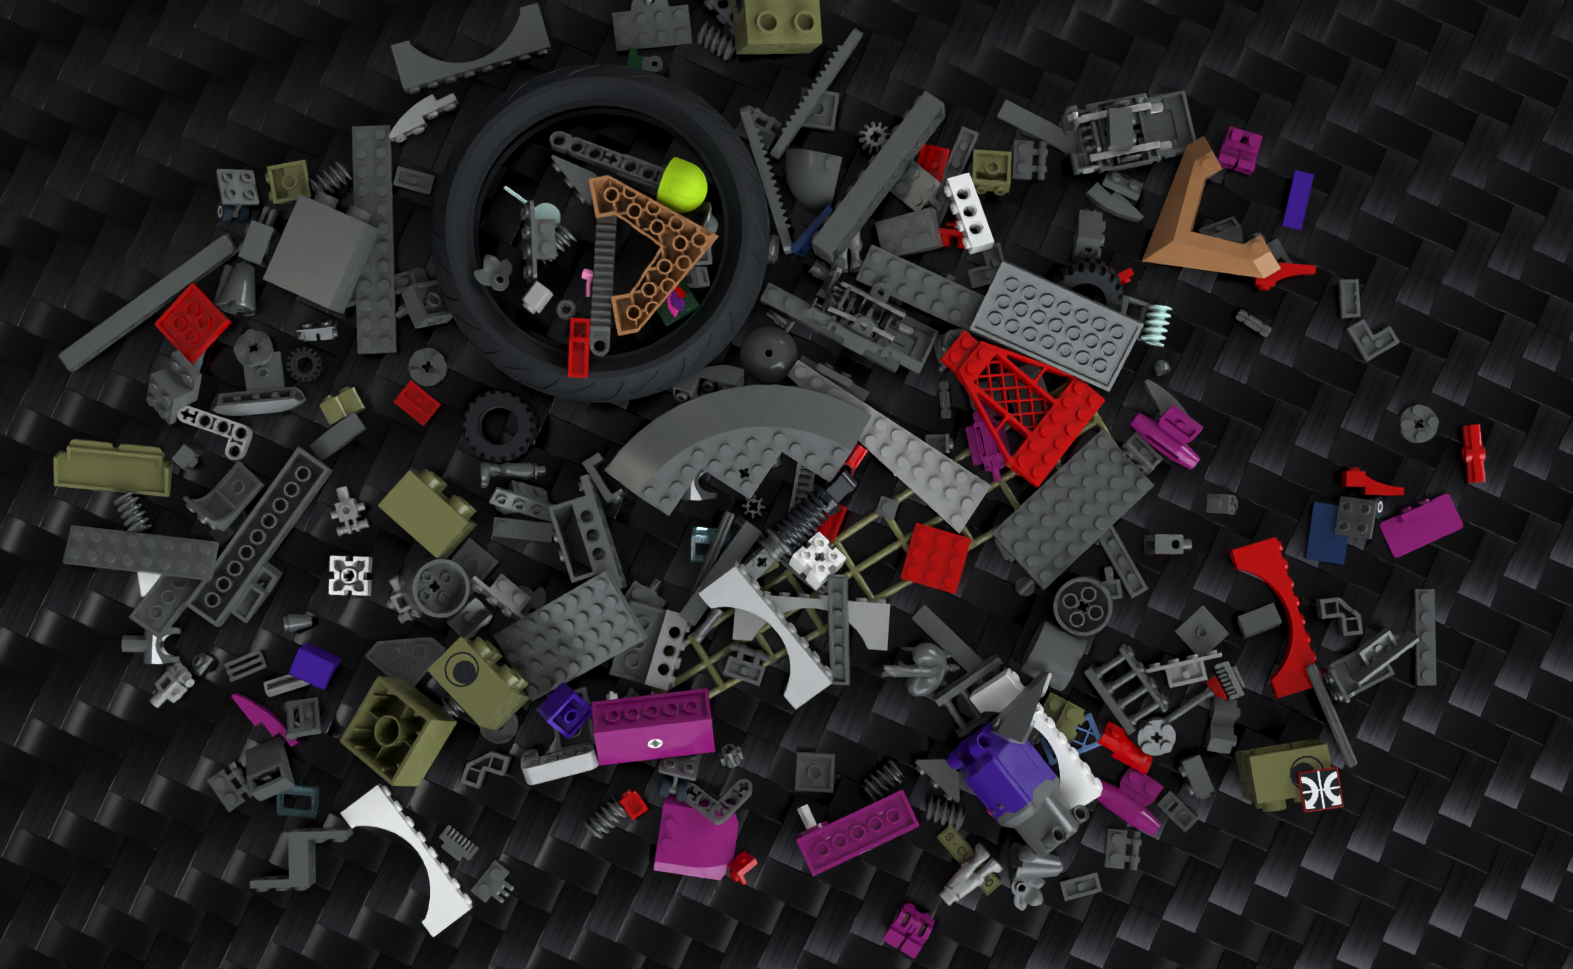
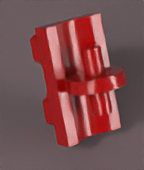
M955 217L954 222H946V227L953 229L940 228L944 247H950L951 238H958L957 248L965 249L963 244L964 236L962 231L959 232L956 221L958 220Z

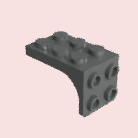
M238 461L208 495L200 499H191L185 496L183 500L187 503L185 506L191 512L198 514L197 518L202 523H207L214 530L218 528L225 531L265 485L243 463Z
M1354 650L1321 667L1323 671L1321 674L1325 683L1330 684L1332 688L1330 693L1334 700L1347 704L1354 695L1394 675L1390 664L1386 665L1381 671L1370 677L1367 682L1358 685L1349 678L1351 673L1363 665V662Z

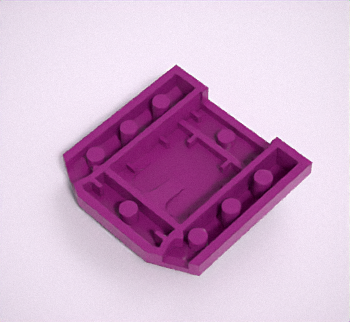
M669 793L668 798L664 799L654 870L721 880L729 869L727 864L734 859L739 826L736 814L734 813L725 823L715 825L688 803L676 801V795ZM701 800L698 805L700 807H707L709 802ZM722 811L719 814L715 813V817H722Z

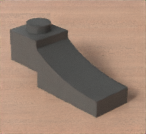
M494 517L492 536L552 543L554 525L553 523Z

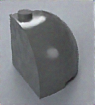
M787 149L784 158V170L789 189L795 199L807 211L818 217L828 205L832 206L842 157L812 150Z

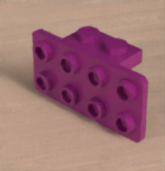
M1443 494L1432 500L1426 498L1418 502L1419 506L1414 508L1411 506L1400 510L1401 514L1379 524L1393 557H1400L1463 528V523L1449 494Z

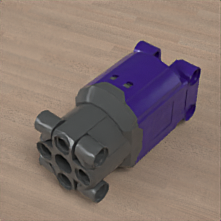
M992 720L963 740L947 756V763L951 768H960L963 771L964 781L1000 826L1015 828L1027 843L1021 847V856L1026 861H1032L1039 856H1046L1078 830L1079 824L1089 818V812L1083 805L1070 808L1058 793L1059 778L1028 739L1025 745L1009 743L991 732Z

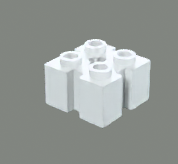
M817 532L808 541L806 547L802 546L789 562V565L799 575L802 572L807 575L805 580L815 590L827 581L828 574L837 572L846 560V557L836 547L833 550L828 547L830 542L820 532Z
M330 556V571H334V579H329V595H348V590H352V595L371 596L372 580H367V572L372 573L373 557L353 556V561H349V556ZM351 571L355 575L352 581H350V578H347V574H350Z

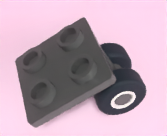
M217 169L216 176L221 197L216 211L218 221L220 223H229L232 218H236L237 223H246L249 218L248 205L258 206L260 203L254 172L252 170Z
M1361 493L1355 494L1353 498L1340 497L1335 534L1371 539L1375 518H1380L1384 511L1383 497L1381 495H1372L1367 500L1365 499L1366 495Z
M702 753L661 758L658 772L664 775L660 785L659 797L668 798L669 793L676 795V801L685 802L689 780H696Z

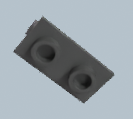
M325 319L320 321V323H312V321L302 322L296 332H301L298 333L299 340H303V342L317 341L318 333H320L321 340L334 339L338 337V331L334 329L337 321Z

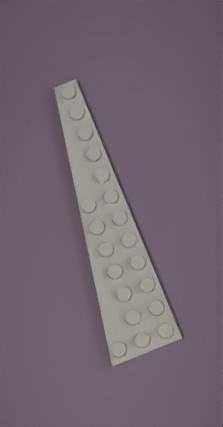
M797 360L787 376L799 387L837 397L871 414L872 416L858 441L960 534L991 485Z

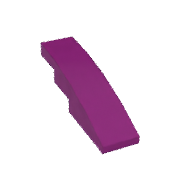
M239 693L231 696L254 726H259L263 723L273 737L281 733L291 747L301 741L298 737L294 740H288L286 738L287 725L257 702Z

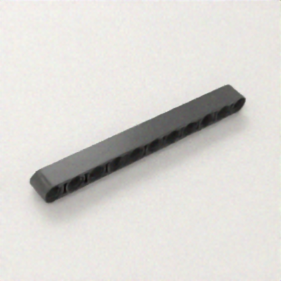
M228 234L221 236L69 346L58 357L69 372L77 370L181 295L192 282L196 284L236 255L238 247Z

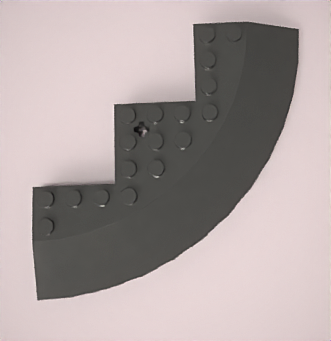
M751 384L741 387L724 388L716 392L702 394L690 401L678 404L675 408L656 417L655 420L643 427L617 452L604 471L634 494L669 516L701 468L748 499L752 497L782 452L826 481L831 482L852 452L872 415L837 397L805 389L804 387L783 386L779 384ZM747 468V473L741 474L740 469L744 470Z

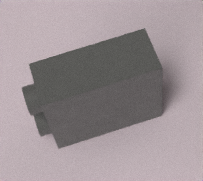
M317 190L312 200L300 194L263 279L323 307L344 314L380 229L368 224L372 214L350 205L346 214L335 210L339 200Z

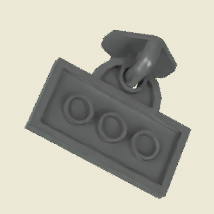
M633 0L630 11L612 12L616 50L624 51L692 43L688 4L669 6L667 0H655L652 4V0Z

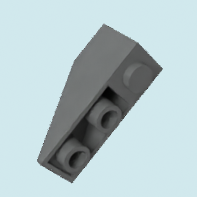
M551 156L554 161L552 166L558 173L563 172L566 176L564 181L570 188L574 186L578 191L576 196L582 203L587 202L590 206L593 200L589 179L597 177L595 173L557 156Z

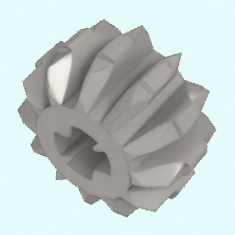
M871 122V128L868 125H864L865 131H860V135L863 137L859 139V143H865L862 146L863 150L869 147V154L872 153L873 149L878 154L882 143L891 137V133H885L888 130L887 126L881 129V122L878 123V127H875V123ZM873 134H877L876 137L879 136L877 142H873L874 139L871 140Z

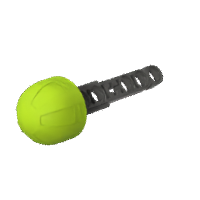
M561 131L554 132L550 136L551 147L555 151L563 154L568 153L571 157L658 190L657 202L675 212L686 213L693 211L702 204L706 197L707 181L704 173L696 165L674 157L665 169L578 137L572 138V135ZM560 137L564 139L563 144H554V140L556 138ZM575 144L582 146V149L578 152L572 151L571 148ZM592 151L600 153L597 158H591L589 154ZM613 158L616 159V162L609 164V160L612 161ZM628 164H633L636 166V169L628 172L625 170V167ZM646 171L654 173L653 177L649 179L643 177V174Z

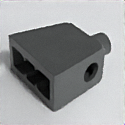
M1144 535V554H1183V551H1190L1192 549L1191 539H1183V535Z

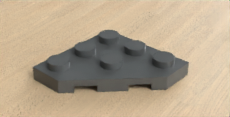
M433 637L377 641L365 657L388 677L404 678L415 687L428 672L427 669L447 649Z

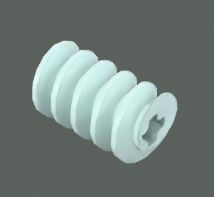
M1149 305L1148 310L1151 312L1147 313L1146 317L1150 320H1145L1144 324L1148 327L1143 328V332L1147 335H1142L1141 339L1147 344L1164 347V344L1159 341L1166 339L1161 333L1168 331L1163 328V325H1169V322L1164 319L1171 317L1166 311L1172 310V308L1162 305Z

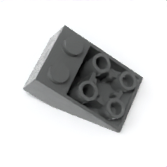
M281 735L246 750L247 783L250 794L259 801L295 787Z

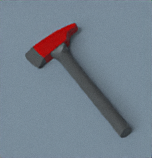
M1209 674L1207 676L1208 680L1203 681L1208 686L1204 692L1164 717V719L1171 723L1207 698L1213 696L1222 697L1224 701L1227 700L1225 691L1215 674Z

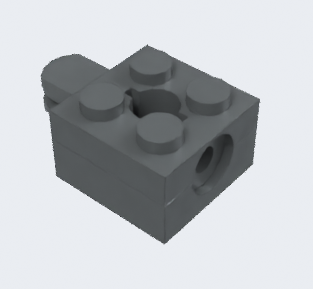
M265 206L259 221L252 220L250 224H247L244 233L246 237L244 242H241L238 247L239 257L250 263L268 268L281 235L279 231L273 228L277 217V210L272 209L270 211V207Z
M1086 208L1079 211L1073 235L1072 260L1074 263H1077L1079 258H1084V261H1089L1090 258L1100 260V246L1104 245L1105 235L1102 234L1105 230V221H1102L1103 213L1097 212L1095 209L1090 211V209Z
M415 268L407 276L410 286L401 294L415 329L447 323L453 316L442 296L438 281H429L424 269Z

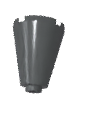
M241 261L235 265L217 301L219 309L234 315L237 312H243L242 316L255 315V267L252 266V263Z
M1020 842L1012 844L1009 856H1012L1011 863L1008 862V876L1010 880L1022 881L1054 877L1063 871V861L1060 860V857L1049 853L1044 857L1039 856L1032 861H1026L1020 852L1021 847L1025 844Z

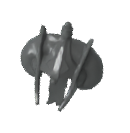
M925 642L915 647H901L902 650L912 652V656H914L912 659L915 665H905L900 660L898 662L900 666L884 665L883 670L885 672L881 674V677H908L906 681L908 692L913 696L922 697L931 694L939 685L947 686V682L943 680L947 671L956 672L960 667L956 666V664H947L946 658L952 657V653L940 649L935 644Z

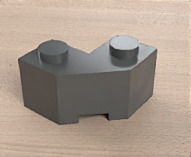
M1341 598L1315 599L1317 619L1337 617L1339 636L1363 634L1361 614L1353 610Z
M1214 697L1209 717H1211L1210 728L1207 729L1206 736L1207 751L1230 754L1232 746L1235 747L1237 742V736L1234 735V724L1236 719L1239 720L1240 708H1237V700L1228 701L1227 698L1224 701L1221 697Z
M493 750L467 763L460 783L479 789L482 786L487 771L501 776L506 775L512 756Z

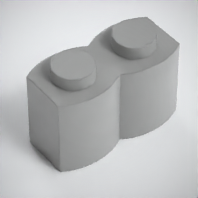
M535 281L522 298L524 301L523 306L532 314L535 312L540 313L553 294L541 283Z

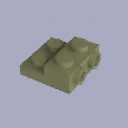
M973 150L971 179L978 194H984L986 191H992L996 195L1009 193L1012 152Z
M305 160L267 167L268 172L265 173L267 184H270L271 191L268 192L269 199L275 206L295 203L300 194L310 199L313 198Z
M1050 692L1042 706L1044 713L1047 717L1053 719L1055 727L1066 736L1067 742H1073L1077 735V732L1074 730L1078 724L1082 725L1086 718V715L1083 714L1085 710Z

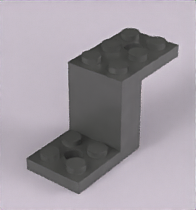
M298 828L288 832L289 875L258 876L250 880V888H256L257 892L268 891V889L276 888V891H286L287 888L295 887V890H307L316 882L315 843H322L329 839H333V842H344L353 835V828Z

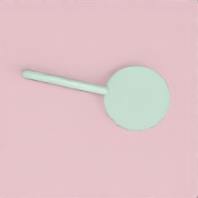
M504 187L506 191L522 203L528 202L509 187ZM542 203L534 207L535 219H554L555 229L557 228L556 225L560 223L561 215L554 205Z

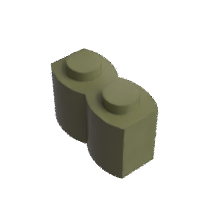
M345 387L339 391V395L335 397L330 395L322 400L323 403L320 404V407L330 426L338 424L353 412L359 413L366 409L356 388Z

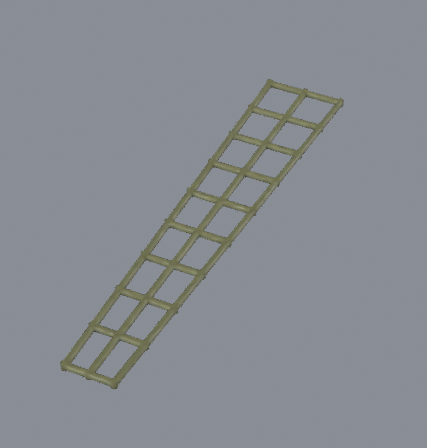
M1069 380L1049 392V395L1056 398ZM1097 412L1078 435H1082L1097 425L1099 430L1103 429L1116 443ZM1007 422L1004 423L1005 431L1011 428ZM969 447L951 458V460L959 463L970 456ZM1060 460L1055 465L1057 470L1063 466ZM1009 470L1003 475L1000 473L1002 481L998 482L997 479L996 483H994V480L988 483L991 486L987 493L1000 486L1013 509L1016 510L1020 504L1006 481L1017 474ZM908 487L893 497L892 500L900 503L915 492ZM876 510L838 534L834 544L830 542L828 545L830 549L836 547L846 557L844 563L849 570L842 575H848V579L854 577L867 598V602L875 603V599L884 600L913 583L903 579L874 596L860 574L861 571L901 546L907 554L908 542L911 541L913 530L904 535L895 520L885 518L898 540L855 566L841 543L843 540L879 517V515L875 514ZM938 514L922 525L933 527L944 519ZM965 525L961 534L964 537L971 538L968 551L992 538L991 532L998 526L974 539ZM786 569L759 588L761 591H769L787 579L797 596L798 594H805L789 569ZM827 584L824 585L826 590L821 595L828 592ZM814 591L809 594V598L817 599L819 594ZM730 607L724 611L712 629L735 614V608ZM805 608L817 627L816 630L803 636L807 642H810L828 632L829 625L828 623L823 624L814 608ZM800 609L784 612V619ZM768 622L754 637L763 651L770 655L768 662L762 660L759 662V666L766 667L788 654L786 647L775 653L772 651L762 634L772 627ZM692 633L684 638L687 640L686 646L691 643L702 661L677 676L674 687L707 668L717 684L716 687L708 691L709 699L742 681L732 677L724 682L713 663L732 652L733 643L741 645V643H747L748 640H735L708 657L702 645L691 637ZM672 646L666 650L665 655L672 656L675 652L674 647ZM650 686L654 694H662L668 692L666 690Z

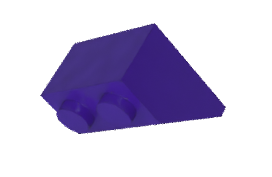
M562 682L536 709L547 723L568 739L592 716V707L565 682Z

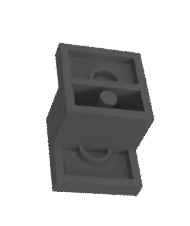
M179 350L173 352L170 366L150 375L146 398L148 404L169 425L175 423L178 409L197 401L202 374Z

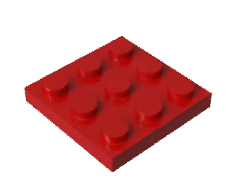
M192 282L154 325L193 364L228 327L231 321Z
M915 523L900 578L956 594L971 538Z

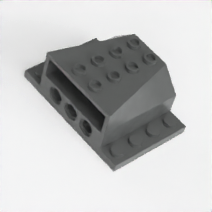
M581 476V481L578 482L581 493L586 496L548 507L555 528L552 534L555 542L559 543L561 547L558 550L560 559L566 563L571 582L595 577L608 569L620 589L627 588L596 485L591 476Z

